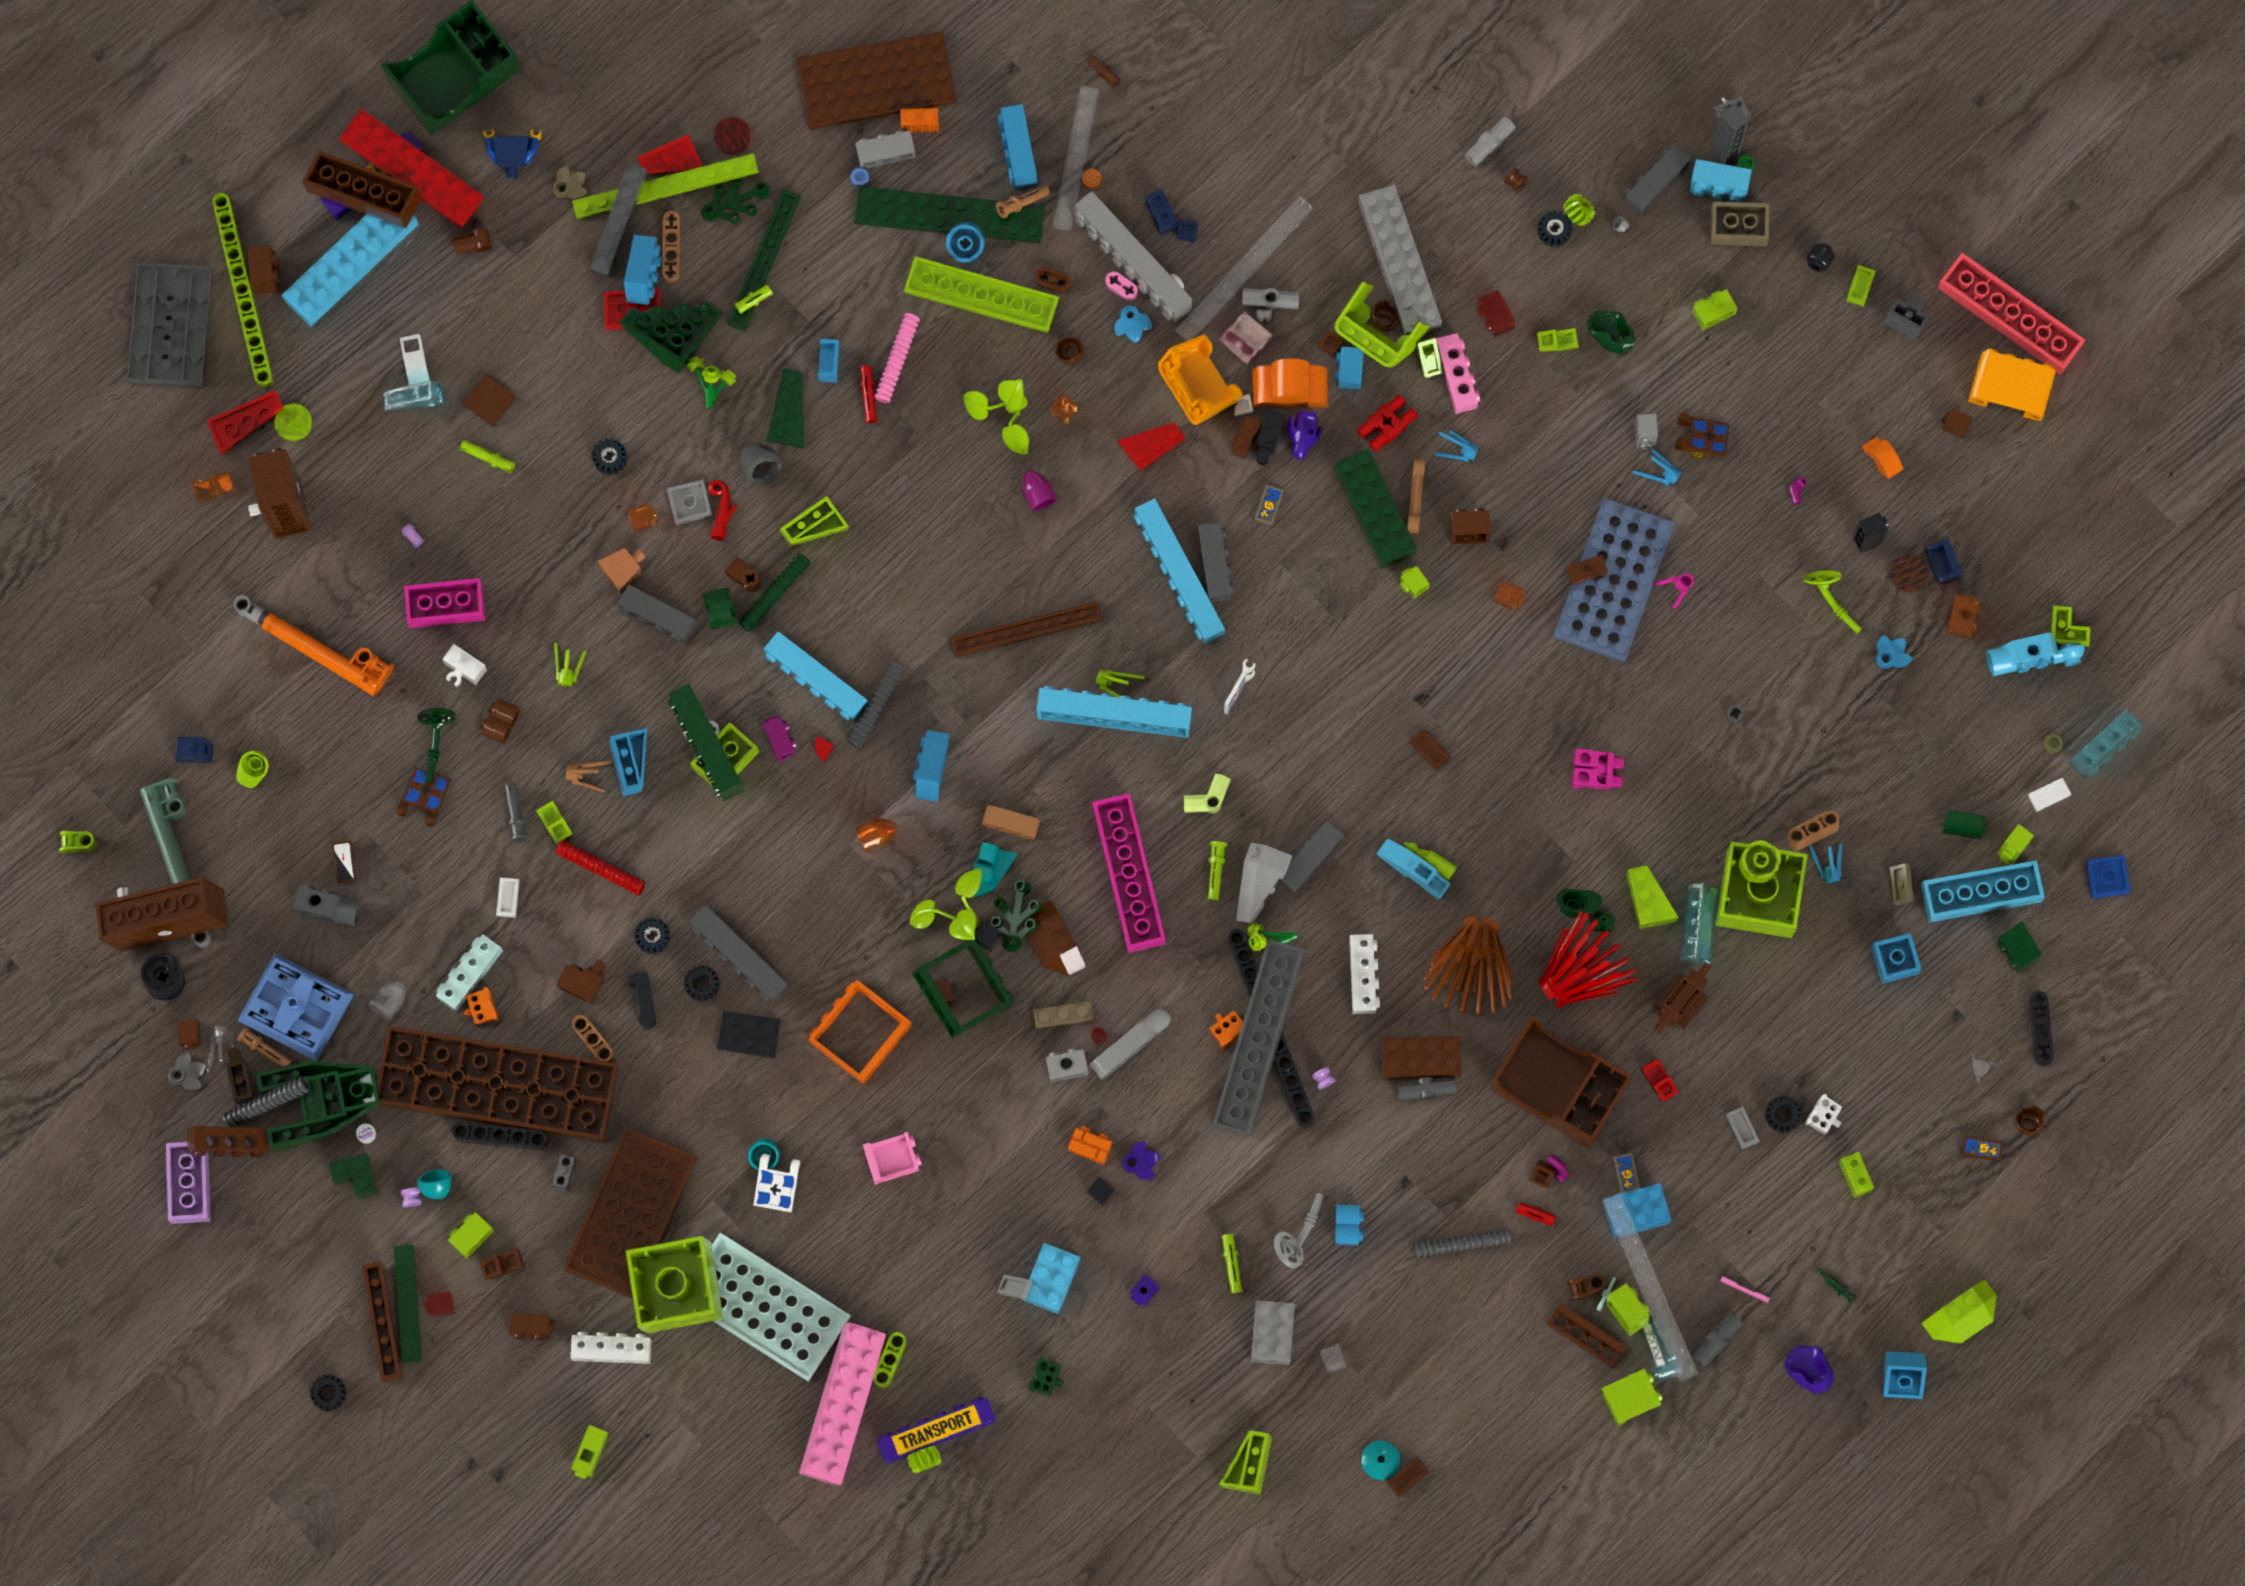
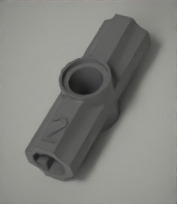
M1455 1076L1436 1079L1434 1077H1426L1413 1082L1397 1083L1399 1101L1417 1098L1428 1100L1441 1095L1457 1094Z
M1730 1313L1721 1322L1719 1327L1715 1328L1704 1340L1705 1343L1692 1356L1694 1361L1703 1368L1708 1366L1717 1353H1720L1726 1347L1731 1337L1743 1323Z

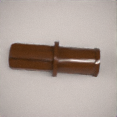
M1094 55L1088 60V64L1099 74L1098 76L1108 82L1112 88L1120 82L1121 79L1110 70V66H1106L1097 56Z

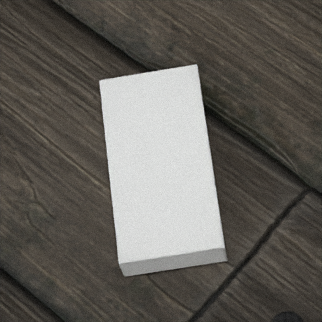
M2063 778L2028 794L2036 812L2071 796Z
M500 878L496 916L516 918L519 879Z

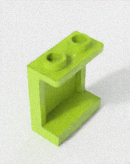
M1645 1369L1609 1384L1600 1390L1617 1426L1655 1407L1661 1406L1662 1396L1658 1389L1654 1390L1652 1375L1650 1372L1646 1373Z

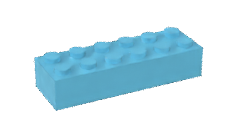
M2037 860L1925 880L1920 885L1928 923L2041 903L2045 898Z

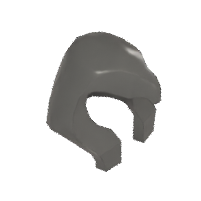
M761 443L748 444L740 451V463L743 474L749 484L771 482L773 485L777 484L779 477L775 472H760L756 468L758 464L764 461L772 462L777 470L781 468L782 462L775 455L776 451L773 448Z

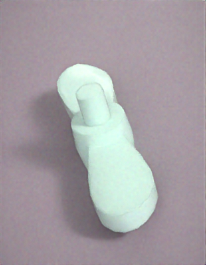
M1615 1277L1612 1278L1608 1289H1604L1601 1295L1603 1298L1597 1307L1598 1311H1601L1607 1296L1611 1294L1610 1290L1615 1283Z

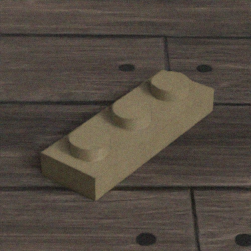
M1091 1001L1033 1009L1036 1030L1093 1022Z

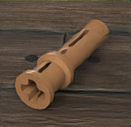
M1043 185L1021 196H1011L1007 201L997 202L996 210L1002 218H1005L1012 212H1019L1022 207L1048 197L1050 194L1049 188Z
M247 1026L237 1038L238 1042L242 1041L251 1047L250 1050L260 1052L280 1067L290 1066L293 1063V1060H290L264 1042L262 1036H257Z

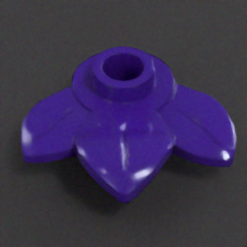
M1145 1141L1137 1142L1131 1147L1130 1153L1123 1157L1122 1167L1125 1171L1134 1173L1139 1179L1149 1180L1155 1177L1151 1168L1157 1164L1160 1155L1152 1151H1146ZM1130 1160L1135 1161V1165L1132 1167L1128 1165Z

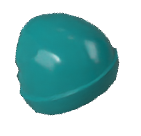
M762 1138L756 1141L748 1151L750 1165L759 1170L762 1154H768L770 1158L767 1169H772L776 1166L780 1157L777 1144L769 1138Z
M442 1169L430 1170L419 1177L417 1187L429 1199H443L451 1189V1173Z

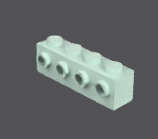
M483 934L480 938L477 937L473 941L472 949L469 953L465 952L459 966L457 968L454 967L448 974L449 979L436 990L437 999L455 1012L466 1001V995L472 993L503 952L500 946Z

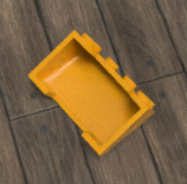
M1987 349V351L1982 352L1979 358L1968 402L1984 407L1987 406L1988 402L2025 411L2023 417L2042 421L2056 370L2047 363L2041 365L2035 363L2032 359L2025 358L2023 360L2016 358L2013 354L2004 355L1998 353L1997 350Z

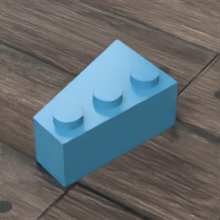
M648 728L610 736L609 746L622 796L642 792Z

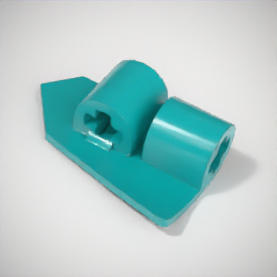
M982 843L977 862H975L973 870H982L981 884L974 895L975 898L995 890L1017 857V853L1000 850L993 844Z

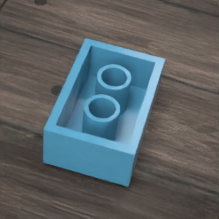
M634 235L624 279L627 303L649 305L650 298H654L655 287L653 285L654 282L657 283V267L661 266L662 257L659 256L660 245H657V237Z
M1661 1183L1607 1197L1603 1200L1613 1239L1664 1226L1671 1222Z

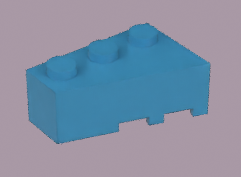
M927 730L926 737H922L920 748H923V751L918 753L917 757L919 769H915L913 780L916 781L915 798L938 802L939 787L942 784V774L946 763L950 734Z

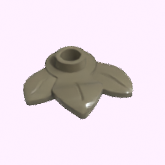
M567 166L559 169L556 174L557 181L553 185L554 195L558 198L569 197L573 200L586 196L588 192L582 187L586 179L585 172L570 173ZM561 187L566 188L564 192L559 191Z

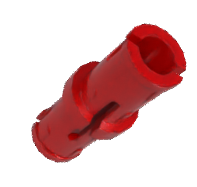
M1521 1201L1516 1210L1517 1214L1532 1218L1534 1222L1537 1220L1551 1227L1557 1216L1541 1210V1207L1537 1206L1535 1208Z

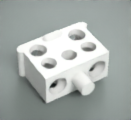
M1823 1094L1816 1102L1804 1124L1813 1127L1822 1134H1826L1832 1124L1839 1128L1842 1122L1837 1120L1836 1117L1841 1111L1842 1106L1829 1099L1826 1094Z

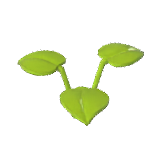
M1022 379L1001 382L998 386V395L1004 402L992 406H987V396L979 391L965 393L963 398L966 409L977 420L987 418L988 410L1006 405V410L1009 413H1014V416L1009 422V427H1005L1002 430L1003 440L1012 451L1023 455L1028 454L1029 437L1026 430L1019 424L1013 425L1017 416L1020 415V410L1028 404L1024 396Z
M975 869L969 871L957 881L955 891L959 896H962L961 899L967 910H961L957 917L935 909L936 903L933 900H925L918 904L912 912L910 925L916 929H924L933 922L934 913H939L954 920L949 927L951 936L960 940L975 939V929L979 925V919L967 903L966 897L971 898L977 893L981 884L982 870Z

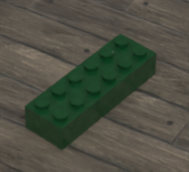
M1369 448L1334 463L1333 470L1380 568H1386L1415 555L1417 548Z
M688 683L669 693V706L674 716L678 714L676 718L682 731H687L685 735L691 748H696L694 752L699 764L705 765L703 770L708 781L713 780L714 783L711 785L717 798L722 797L725 802L744 792L743 785L690 684Z

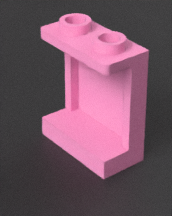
M908 1131L904 1132L903 1135L874 1144H863L874 1184L919 1171L918 1166L922 1164L919 1154H914L912 1147H915L916 1144L913 1135L909 1136Z

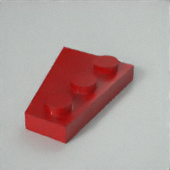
M689 135L637 157L640 166L647 170V175L684 172L703 167Z

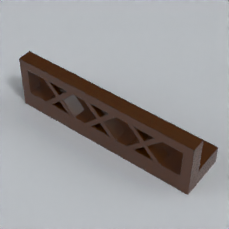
M1560 1303L1547 1323L1549 1327L1610 1368L1614 1367L1626 1348L1625 1345L1562 1303ZM1558 1314L1566 1319V1327L1559 1328L1553 1324ZM1570 1328H1580L1583 1337L1574 1338L1571 1335ZM1595 1338L1598 1340L1600 1348H1589L1587 1339ZM1611 1349L1617 1353L1612 1362L1604 1358L1603 1350Z

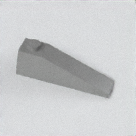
M1250 844L1244 860L1236 916L1237 922L1246 924L1254 922L1265 906L1264 900L1268 894H1273L1275 884L1279 878L1283 879L1292 855L1266 845Z

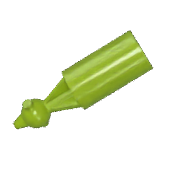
M1404 843V846L1409 851L1437 869V873L1448 881L1451 879L1458 866L1432 850L1418 849L1417 843Z

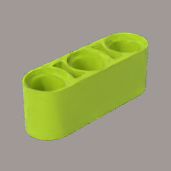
M895 1332L890 1335L873 1377L874 1383L879 1388H886L891 1384L905 1351L907 1342L902 1333ZM901 1338L903 1344L900 1347H895L892 1344L893 1339ZM887 1356L895 1357V1362L892 1365H887L884 1362ZM886 1374L888 1376L885 1383L878 1382V1375Z

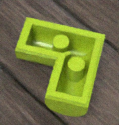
M2053 605L2051 633L2056 644L2077 643V645L2089 647L2090 627L2071 625L2072 607Z

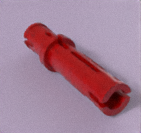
M860 366V388L863 393L865 422L875 423L877 422L873 391L875 383L872 382L871 366Z

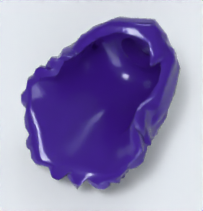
M1798 1345L1795 1349L1790 1350V1354L1786 1356L1787 1360L1784 1362L1787 1374L1801 1387L1814 1394L1828 1391L1834 1380V1371L1825 1358L1823 1350L1818 1346Z

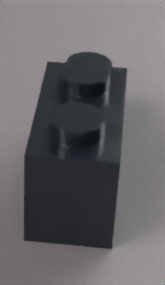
M1268 409L1256 445V450H1258L1257 463L1259 465H1266L1270 454L1275 455L1286 421V414Z

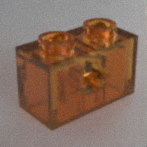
M1955 594L1947 630L1948 635L1969 639L1972 633L1975 634L1977 622H1974L1975 615H1979L1981 604H1977V597ZM1963 613L1966 614V617H1967L1966 620L1963 619V616H1962Z

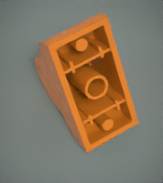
M1292 358L1274 361L1272 365L1256 367L1252 370L1253 408H1328V370L1322 366L1309 365V362L1306 360Z

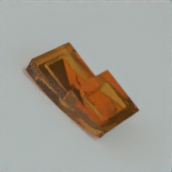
M230 472L212 475L209 479L195 481L191 484L196 502L221 496L235 490Z

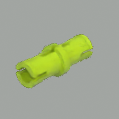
M766 284L754 293H748L749 296L735 303V306L741 314L754 305L758 306L759 302L773 295V293Z

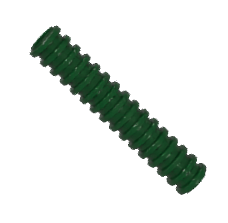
M801 553L796 554L797 557L793 558V562H789V566L785 567V571H781V575L777 576L778 579L773 580L774 583L769 585L770 588H766V592L761 594L762 597H758V601L754 602V606H750V610L746 611V615H742V619L738 620L739 625L743 629L751 632V628L760 622L759 619H763V615L768 613L767 610H771V606L776 604L775 601H779V597L783 596V592H787V588L791 587V583H795V579L799 578L798 575H802V571L807 569L806 566L811 565L808 558Z

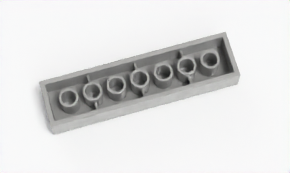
M1395 184L1359 195L1358 203L1394 307H1396L1403 334L1410 335L1418 322L1430 326L1427 332L1440 329L1442 320Z
M1092 191L1075 204L1076 223L1088 230L1087 234L1089 237L1101 244V250L1113 257L1112 261L1114 264L1126 271L1125 275L1130 281L1134 280L1138 284L1137 288L1139 291L1151 298L1150 302L1155 308L1159 307L1163 311L1162 315L1167 321H1172L1176 324L1192 310V298Z

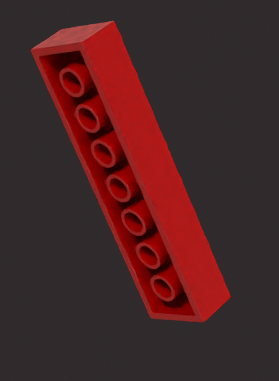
M363 109L359 110L339 138V143L384 175L417 186L423 196L421 201L461 230H463L484 201L482 194Z

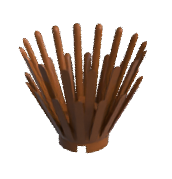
M1470 916L1463 920L1462 927L1432 955V957H1435L1430 963L1432 967L1428 970L1423 980H1426L1433 971L1434 974L1425 985L1424 990L1431 986L1455 952L1431 999L1435 1000L1441 988L1443 985H1447L1459 963L1443 1006L1446 1009L1449 1007L1455 989L1458 992L1462 990L1467 974L1459 1012L1460 1014L1465 1013L1473 978L1472 994H1477L1476 1014L1480 1016L1482 1014L1486 961L1487 994L1491 997V1011L1495 1014L1496 996L1493 955L1504 1008L1507 1007L1503 979L1508 998L1512 1000L1510 974L1513 975V971L1499 936V925L1488 917L1483 916L1482 921L1476 920L1477 916Z

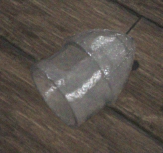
M394 981L377 989V993L368 1003L369 1008L381 1018L391 1022L399 1010L403 1008L405 1001L404 982Z

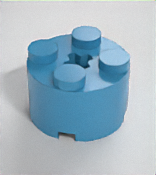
M961 222L955 225L946 240L948 252L955 260L960 262H970L976 259L982 253L985 246V235L982 228L972 222ZM964 238H967L970 242L967 246H964V242H961Z

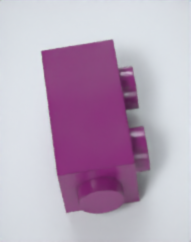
M775 716L767 718L762 725L777 762L794 756V749L797 746L794 739H789L787 732L790 730L786 721H782L780 716L777 718Z

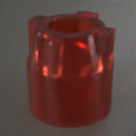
M1097 1027L1091 1032V1039L1095 1045L1105 1043L1106 1031L1103 1028ZM1101 1034L1102 1039L1096 1040L1095 1036Z

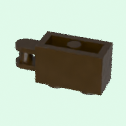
M232 1047L228 1050L230 1063L226 1064L234 1102L239 1105L256 1097L248 1063L245 1059L242 1060L240 1051Z

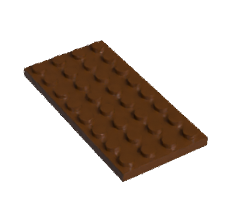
M943 31L796 57L809 129L899 114L900 109L932 108L957 103Z
M625 1127L563 1270L633 1299L626 1251L660 1244L697 1156Z

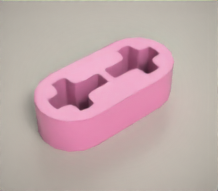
M1110 272L1106 276V286L1126 301H1132L1137 297L1138 289L1133 282L1118 272ZM1110 278H1117V282L1120 284V286L1116 283L1112 285ZM1124 288H1126L1127 290L1132 288L1133 295H1126V290Z

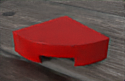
M817 736L815 751L819 759L825 762L834 745Z

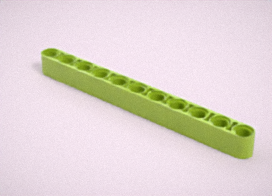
M218 193L213 197V207L254 378L260 388L268 389L273 385V375L232 204L226 194ZM221 201L227 202L223 207L218 206ZM224 219H231L228 224H222ZM229 236H235L233 241H226ZM234 253L239 254V256L236 259L230 258L231 255ZM236 271H243L241 276H234ZM241 288H247L244 294L238 293ZM246 305L252 306L249 311H243V308ZM249 323H256L254 328H247ZM254 340L260 341L257 346H251ZM257 358H264L262 363H255ZM263 375H268L266 381H260L259 379Z

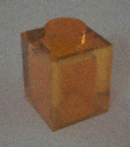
M1062 393L1051 407V415L1066 425L1077 411V403Z
M649 503L627 510L635 533L656 525L655 519L658 517L655 508H650Z
M1502 581L1494 602L1515 611L1517 606H1522L1525 596L1522 595L1524 589Z

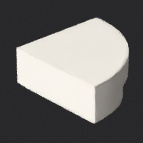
M1250 394L1243 396L1237 403L1235 417L1254 413Z

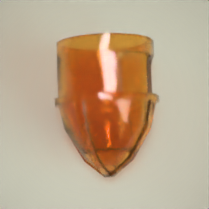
M876 818L855 829L868 854L879 845L882 848L888 845L895 836L898 825L890 819Z

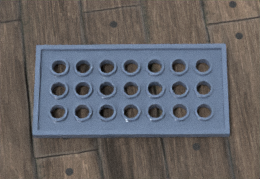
M1603 498L1581 561L1596 557L1598 553L1604 552L1608 556V559L1604 561L1608 574L1571 586L1553 638L1625 663L1675 522ZM1617 518L1620 521V525L1614 527L1610 524L1609 520ZM1630 524H1635L1638 527V531L1631 533L1627 527ZM1648 530H1652L1656 533V537L1648 539L1645 533ZM1611 535L1614 538V542L1607 544L1604 542L1603 537ZM1622 542H1630L1632 548L1624 550L1621 546ZM1643 547L1648 548L1650 554L1642 556L1639 550ZM1621 558L1625 560L1626 565L1618 567L1615 564V560ZM1641 565L1644 571L1637 574L1633 571V567ZM1617 576L1620 582L1613 585L1609 582V577ZM1634 582L1638 588L1635 591H1630L1627 588V584ZM1586 587H1593L1595 594L1589 596L1584 590ZM1605 593H1610L1613 596V600L1606 602L1602 596ZM1627 599L1631 602V606L1623 608L1620 602ZM1586 604L1589 607V611L1582 613L1579 611L1578 606ZM1599 610H1603L1607 613V617L1599 619L1596 613ZM1616 617H1623L1625 624L1619 626L1614 622V619ZM1579 621L1582 623L1583 628L1575 630L1572 627V623ZM1598 628L1601 634L1594 637L1591 635L1590 630ZM1616 634L1619 637V641L1611 643L1608 640V636Z

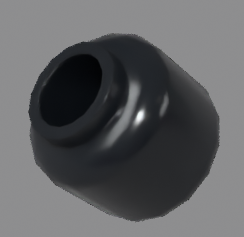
M1815 244L1806 258L1808 266L1816 272L1825 271L1832 263L1834 253L1828 244Z

